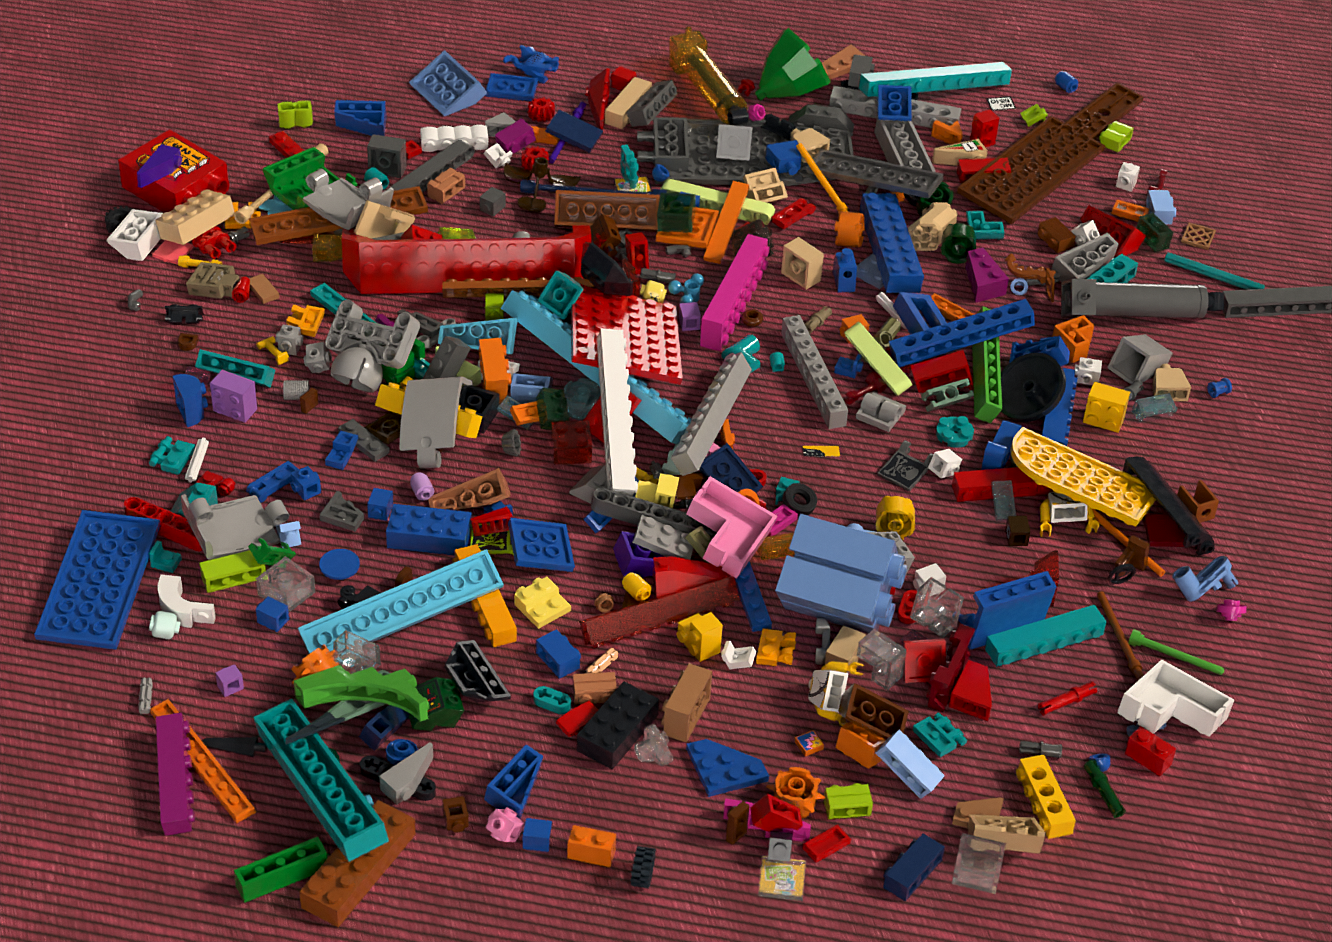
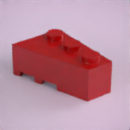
M964 350L911 365L918 393H924L929 389L968 378L970 385L963 388L974 390Z

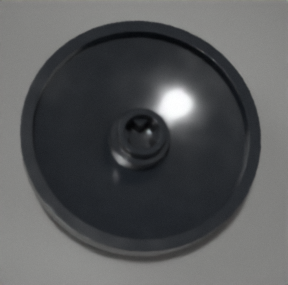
M1044 353L1025 354L1010 362L1001 372L1002 413L1017 422H1032L1049 414L1059 404L1065 391L1066 377L1063 368L1053 357Z

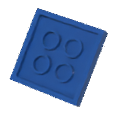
M518 518L509 519L508 527L516 566L573 572L575 564L566 524Z

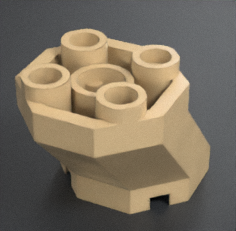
M932 203L930 208L922 210V216L908 227V232L916 251L936 250L938 245L941 244L943 231L946 229V226L956 224L957 212L948 203Z

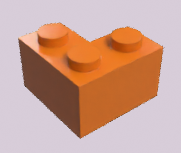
M1083 315L1054 326L1052 337L1060 336L1070 351L1069 360L1072 363L1080 361V357L1087 358L1094 325Z

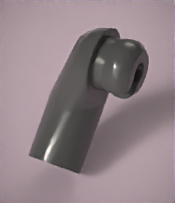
M688 245L665 247L667 255L682 253L683 257L691 255V248Z
M140 289L128 295V308L131 311L140 310L138 306L141 304L137 301L143 296V292Z

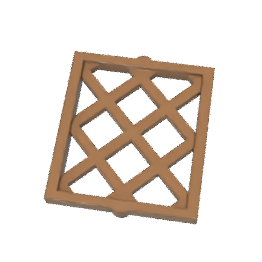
M1188 223L1181 243L1209 250L1216 230Z

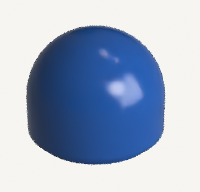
M657 164L652 170V176L658 182H663L670 176L668 170L660 164Z
M1101 753L1089 757V761L1095 760L1102 772L1109 769L1111 764L1110 755Z

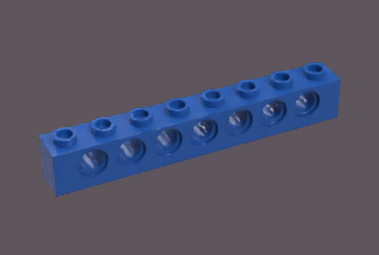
M1023 299L889 341L890 354L898 367L906 366L1034 326V311L1028 301Z

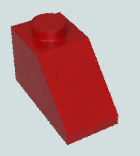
M642 232L625 235L626 254L631 274H640L642 268L649 269L648 240Z

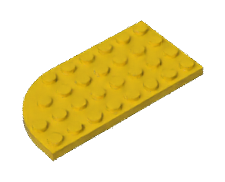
M1022 427L1013 438L1010 448L1012 459L1018 468L1032 478L1036 484L1044 485L1056 493H1062L1074 501L1082 502L1092 509L1100 510L1110 517L1120 519L1127 525L1136 527L1156 501V498L1139 478Z

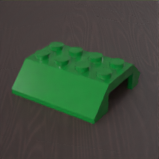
M315 147L263 168L264 176L272 194L292 210L309 207L303 202V197L314 193L306 183V177L319 169H324L329 177L328 185L340 179L324 167L325 155ZM349 173L346 174L345 180L356 187V178Z

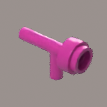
M759 104L751 105L747 111L749 119L752 121H759L765 116V109Z

